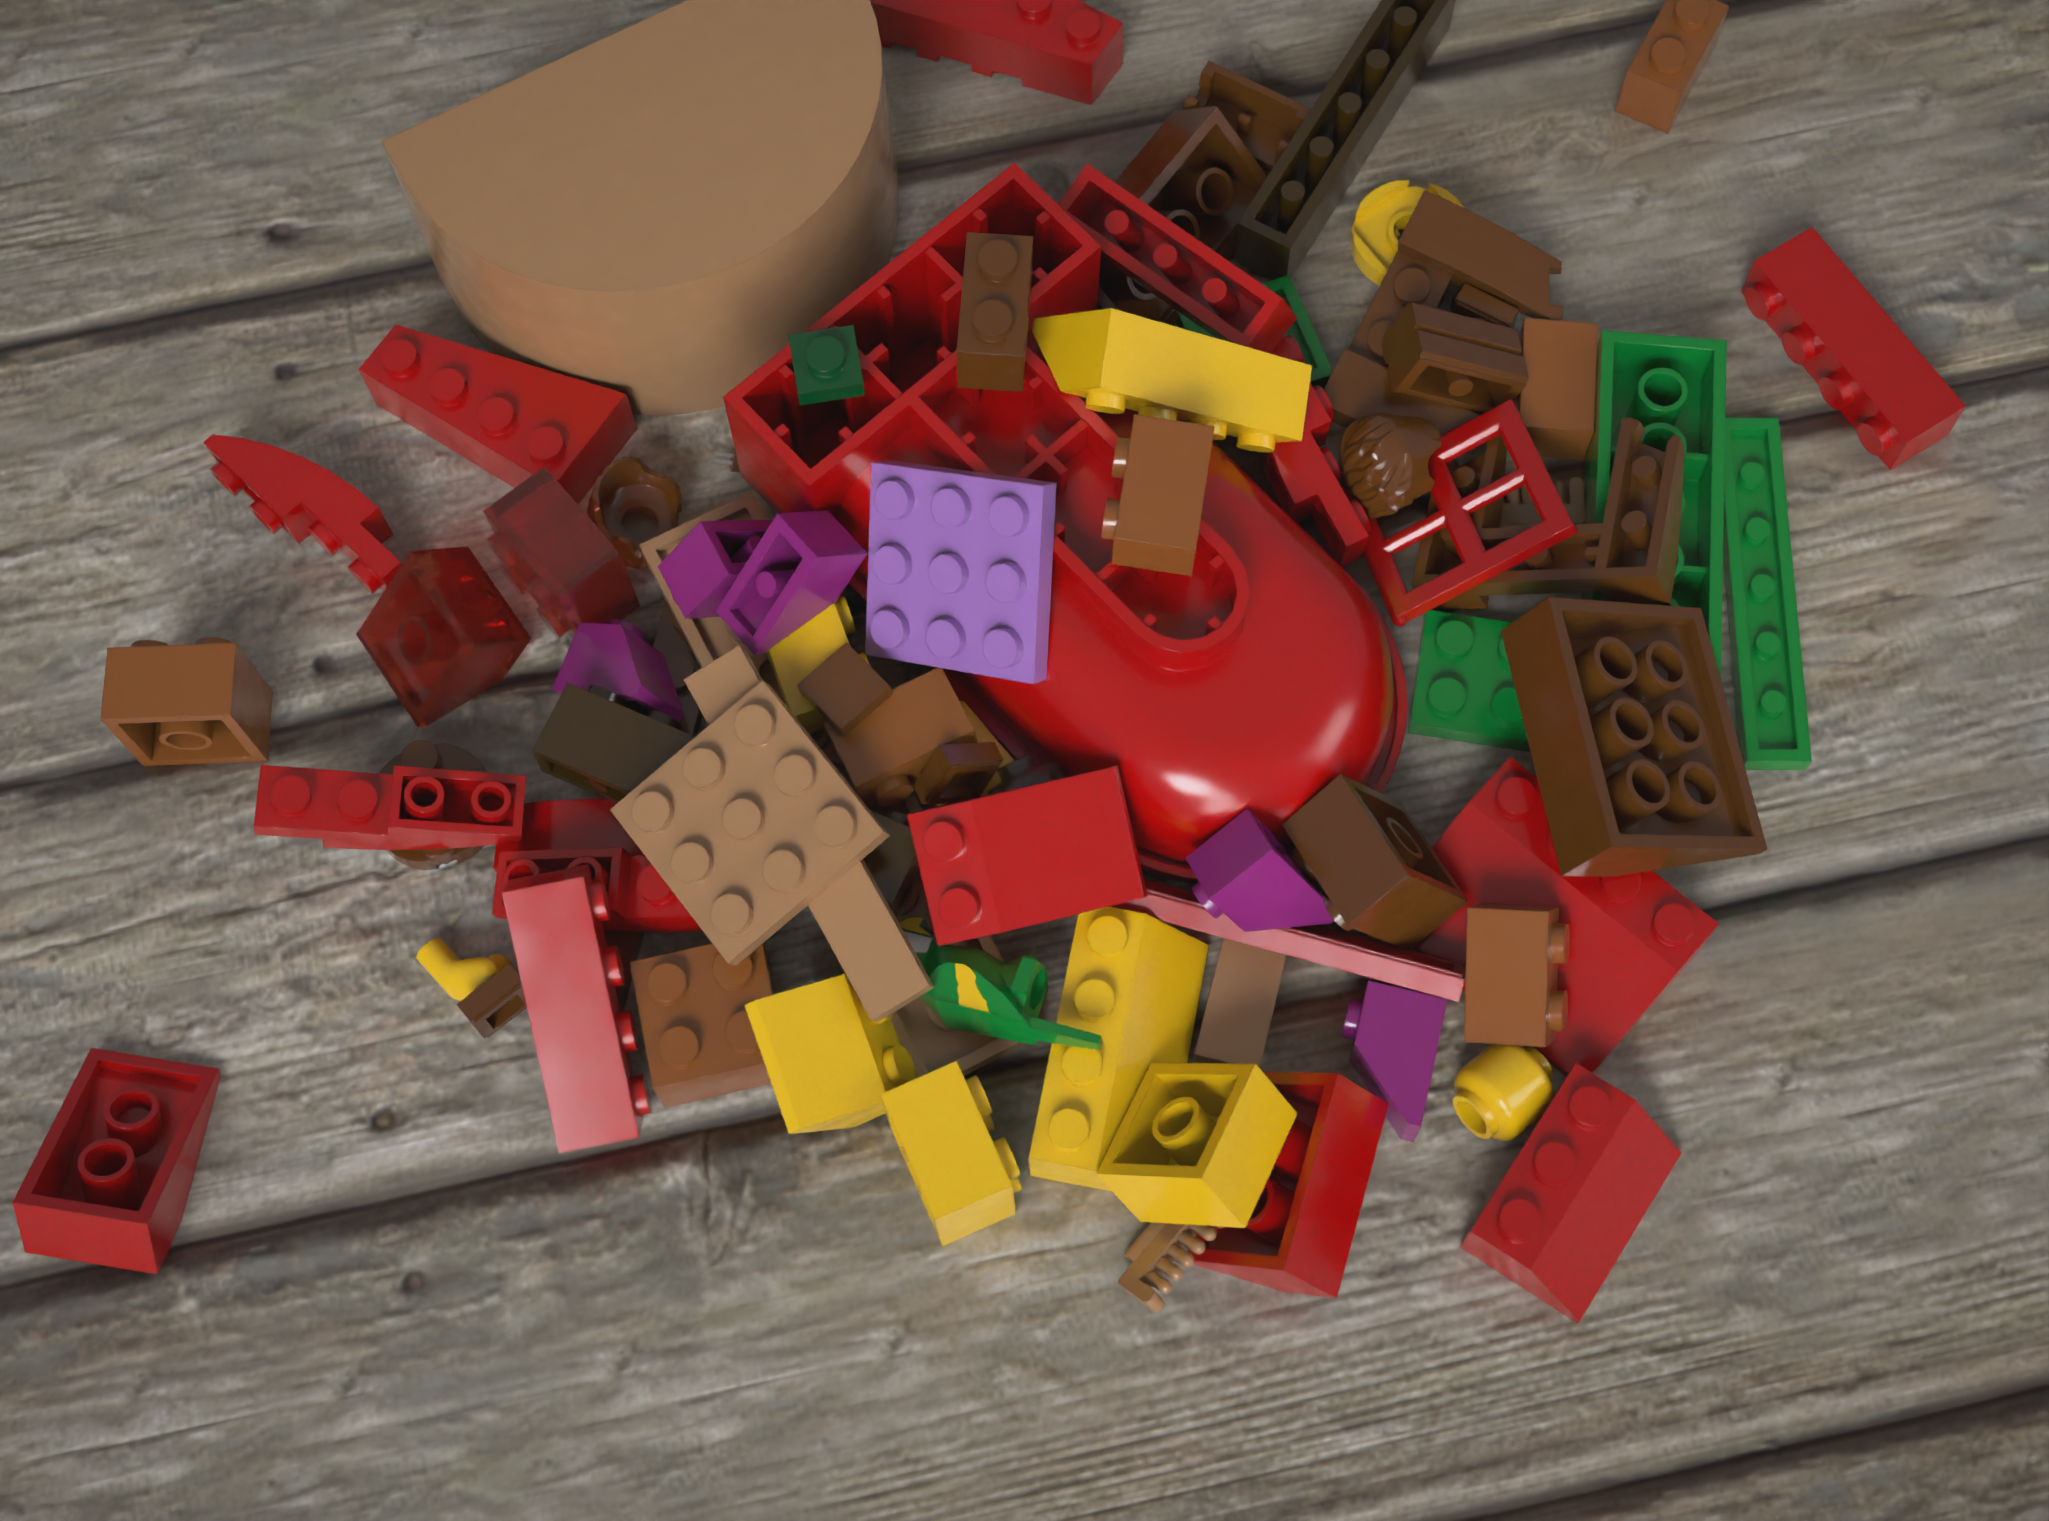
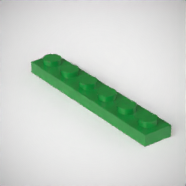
M1725 418L1723 565L1739 748L1746 770H1806L1812 762L1779 418Z

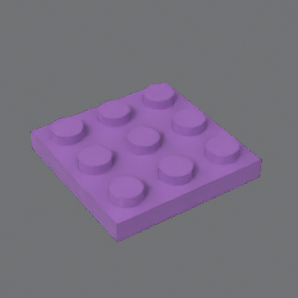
M886 459L871 462L865 655L1029 684H1036L1047 680L1056 483Z

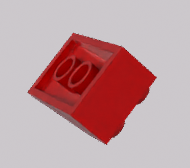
M1118 766L930 807L907 814L937 946L1003 933L1148 896Z
M91 1048L12 1202L25 1253L158 1274L183 1218L221 1078L219 1068Z

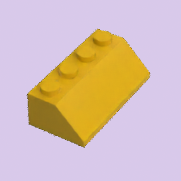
M1113 308L1034 318L1033 335L1060 391L1086 398L1085 408L1103 413L1121 414L1125 412L1126 408L1138 411V415L1215 426L1213 440L1226 439V435L1238 437L1237 447L1249 451L1274 452L1275 443L1302 441L1312 365Z
M1105 907L1078 914L1056 1023L1101 1035L1103 1044L1101 1050L1052 1043L1028 1158L1030 1176L1112 1192L1096 1173L1150 1064L1188 1062L1209 945L1145 913Z

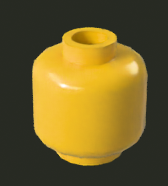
M1490 1044L1462 1067L1454 1078L1455 1096L1452 1100L1455 1112L1462 1123L1476 1136L1482 1139L1492 1137L1499 1141H1512L1542 1117L1554 1098V1088L1550 1081L1553 1076L1552 1068L1546 1058L1533 1047L1525 1046L1522 1048L1517 1045Z

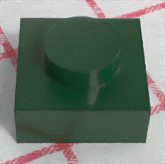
M853 325L788 335L800 406L865 395Z

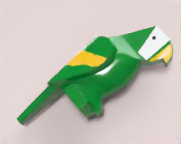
M911 916L899 921L901 928L935 988L923 994L920 998L939 1016L942 1023L948 1029L1036 1046L1035 1041L1101 1050L1103 1044L1101 1035L1038 1018L1049 987L1046 967L1043 963H1039L1034 955H1022L1013 961L1003 962L988 952L972 947L937 946L931 934L926 931L928 925L924 917Z

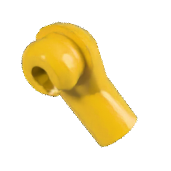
M441 937L427 942L418 951L416 959L451 998L459 1001L463 1000L507 964L510 963L512 965L507 957L497 953L487 958L476 957L461 960Z

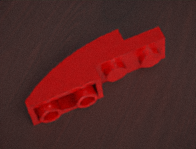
M1291 335L1284 336L1271 353L1305 363L1301 349ZM1310 383L1302 441L1275 443L1274 452H1260L1277 504L1296 523L1311 517L1334 560L1341 567H1344L1361 559L1369 538L1370 524L1361 504L1356 499L1349 501L1338 482L1341 480L1340 469L1331 451L1327 447L1319 448L1326 443L1334 414L1325 391L1319 385L1312 387Z
M212 434L203 442L216 461V464L209 469L211 473L234 497L243 490L254 501L249 506V509L271 533L275 534L282 528L298 544L311 535L331 556L341 550L352 561L347 566L348 570L367 591L374 594L381 588L396 604L415 589L402 563L382 545L393 535L382 512L377 505L354 486L326 468L302 456L272 445L244 438Z
M260 765L254 831L255 835L322 839L323 848L361 850L451 849L521 841L526 775L394 766L393 774Z
M623 847L499 851L492 915L496 918L507 919L502 891L509 880L589 864L592 881H604L609 899L611 920L601 922L603 930L663 933L703 932L645 855L632 856Z

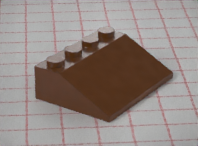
M1547 597L1501 631L1561 876L1614 877L1757 855L1767 850L1701 608Z

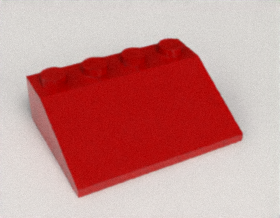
M1509 757L1467 803L1432 847L1469 902L1412 949L1422 954L1463 964V967L1466 968L1468 907L1479 903L1559 907V923H1568L1570 931L1568 961L1566 964L1558 963L1557 990H1566L1568 995L1567 1025L1565 1031L1556 1030V1040L1548 1046L1533 1048L1538 1050L1553 1067L1567 1077L1575 1063L1592 1073L1598 1069L1703 948L1719 923L1654 871L1614 877L1561 876L1538 780L1512 757ZM1465 972V981H1464V985H1463V989H1462V991H1464V992H1465V983H1466V972Z

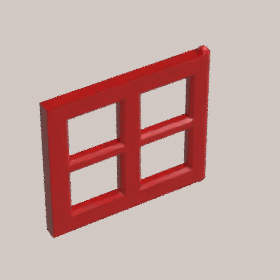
M1512 399L1440 437L1441 447L1435 450L1428 462L1429 476L1435 481L1430 492L1439 511L1386 539L1377 519H1368L1370 533H1368L1369 538L1363 554L1394 625L1402 627L1408 621L1578 533ZM1501 435L1517 469L1462 498L1446 463ZM1525 485L1542 521L1486 550L1470 514ZM1347 487L1342 488L1348 500H1352L1353 497L1348 492ZM1446 527L1462 563L1408 591L1392 555Z

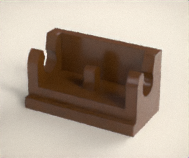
M1208 61L1201 72L1200 88L1197 97L1194 98L1188 95L1183 108L1184 110L1217 106L1267 176L1311 110V108L1211 61Z

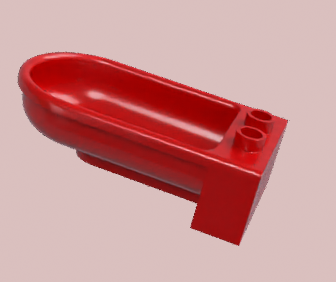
M1013 163L804 331L810 332L849 325L854 326L864 383V396L800 406L790 343L723 396L741 477L776 513L829 510L867 553L869 549L871 462L886 459L1055 482L1056 501L1047 680L1036 684H1029L942 669L959 701H964L1014 761L1036 784L1118 766L1141 869L1163 878L1197 884L1199 881L1187 862L1186 857L1247 808L1291 850L1295 845L1282 824L1338 775L1342 774L1383 794L1401 753L1406 730L1407 693L1401 657L1389 627L1369 595L1213 441L1192 575L1188 576L1112 564L1114 540L1103 539L1101 536L1107 498L1120 500L1124 481L1122 478L1112 477L1117 437L1131 438L1134 414L1138 415V411L1125 408V412L1121 414L1097 412L1085 408L1086 398L1061 392L1032 332L1034 318L1097 310L1101 246L1018 165ZM967 232L1033 236V275L1023 392L958 388L957 341ZM868 554L847 584V587L866 607ZM923 665L929 672L938 668Z

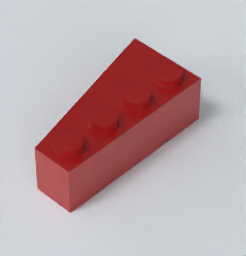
M870 0L877 19L882 47L891 49L892 44L895 43L916 49L918 57L939 62L941 57L970 64L971 72L992 77L994 73L1013 76L1021 79L1022 86L1088 105H1093L1123 65V23L1081 0Z
M395 324L358 369L376 405L566 520L593 487L597 477L601 476L603 470L611 464L638 429L625 393Z

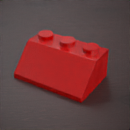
M1575 1063L1460 1248L1578 1324L1680 1157L1681 1151L1635 1099Z
M1262 1071L1297 1112V1116L1246 1228H1219L1211 1226L1217 1233L1214 1240L1207 1241L1199 1235L1195 1236L1204 1242L1205 1251L1202 1254H1196L1188 1249L1187 1252L1193 1255L1194 1265L1286 1293L1337 1298L1389 1104L1339 1073Z

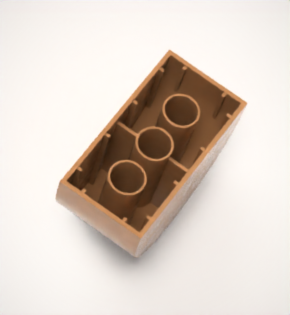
M686 0L381 141L441 280L463 319L487 350L499 356L625 393L633 415L687 414L725 406L723 396L789 344L788 335L803 333L890 262L896 240L899 218V187L882 46L877 19L870 0Z

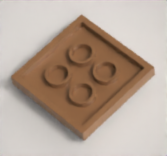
M763 680L610 809L726 962L735 966L890 836L772 687Z

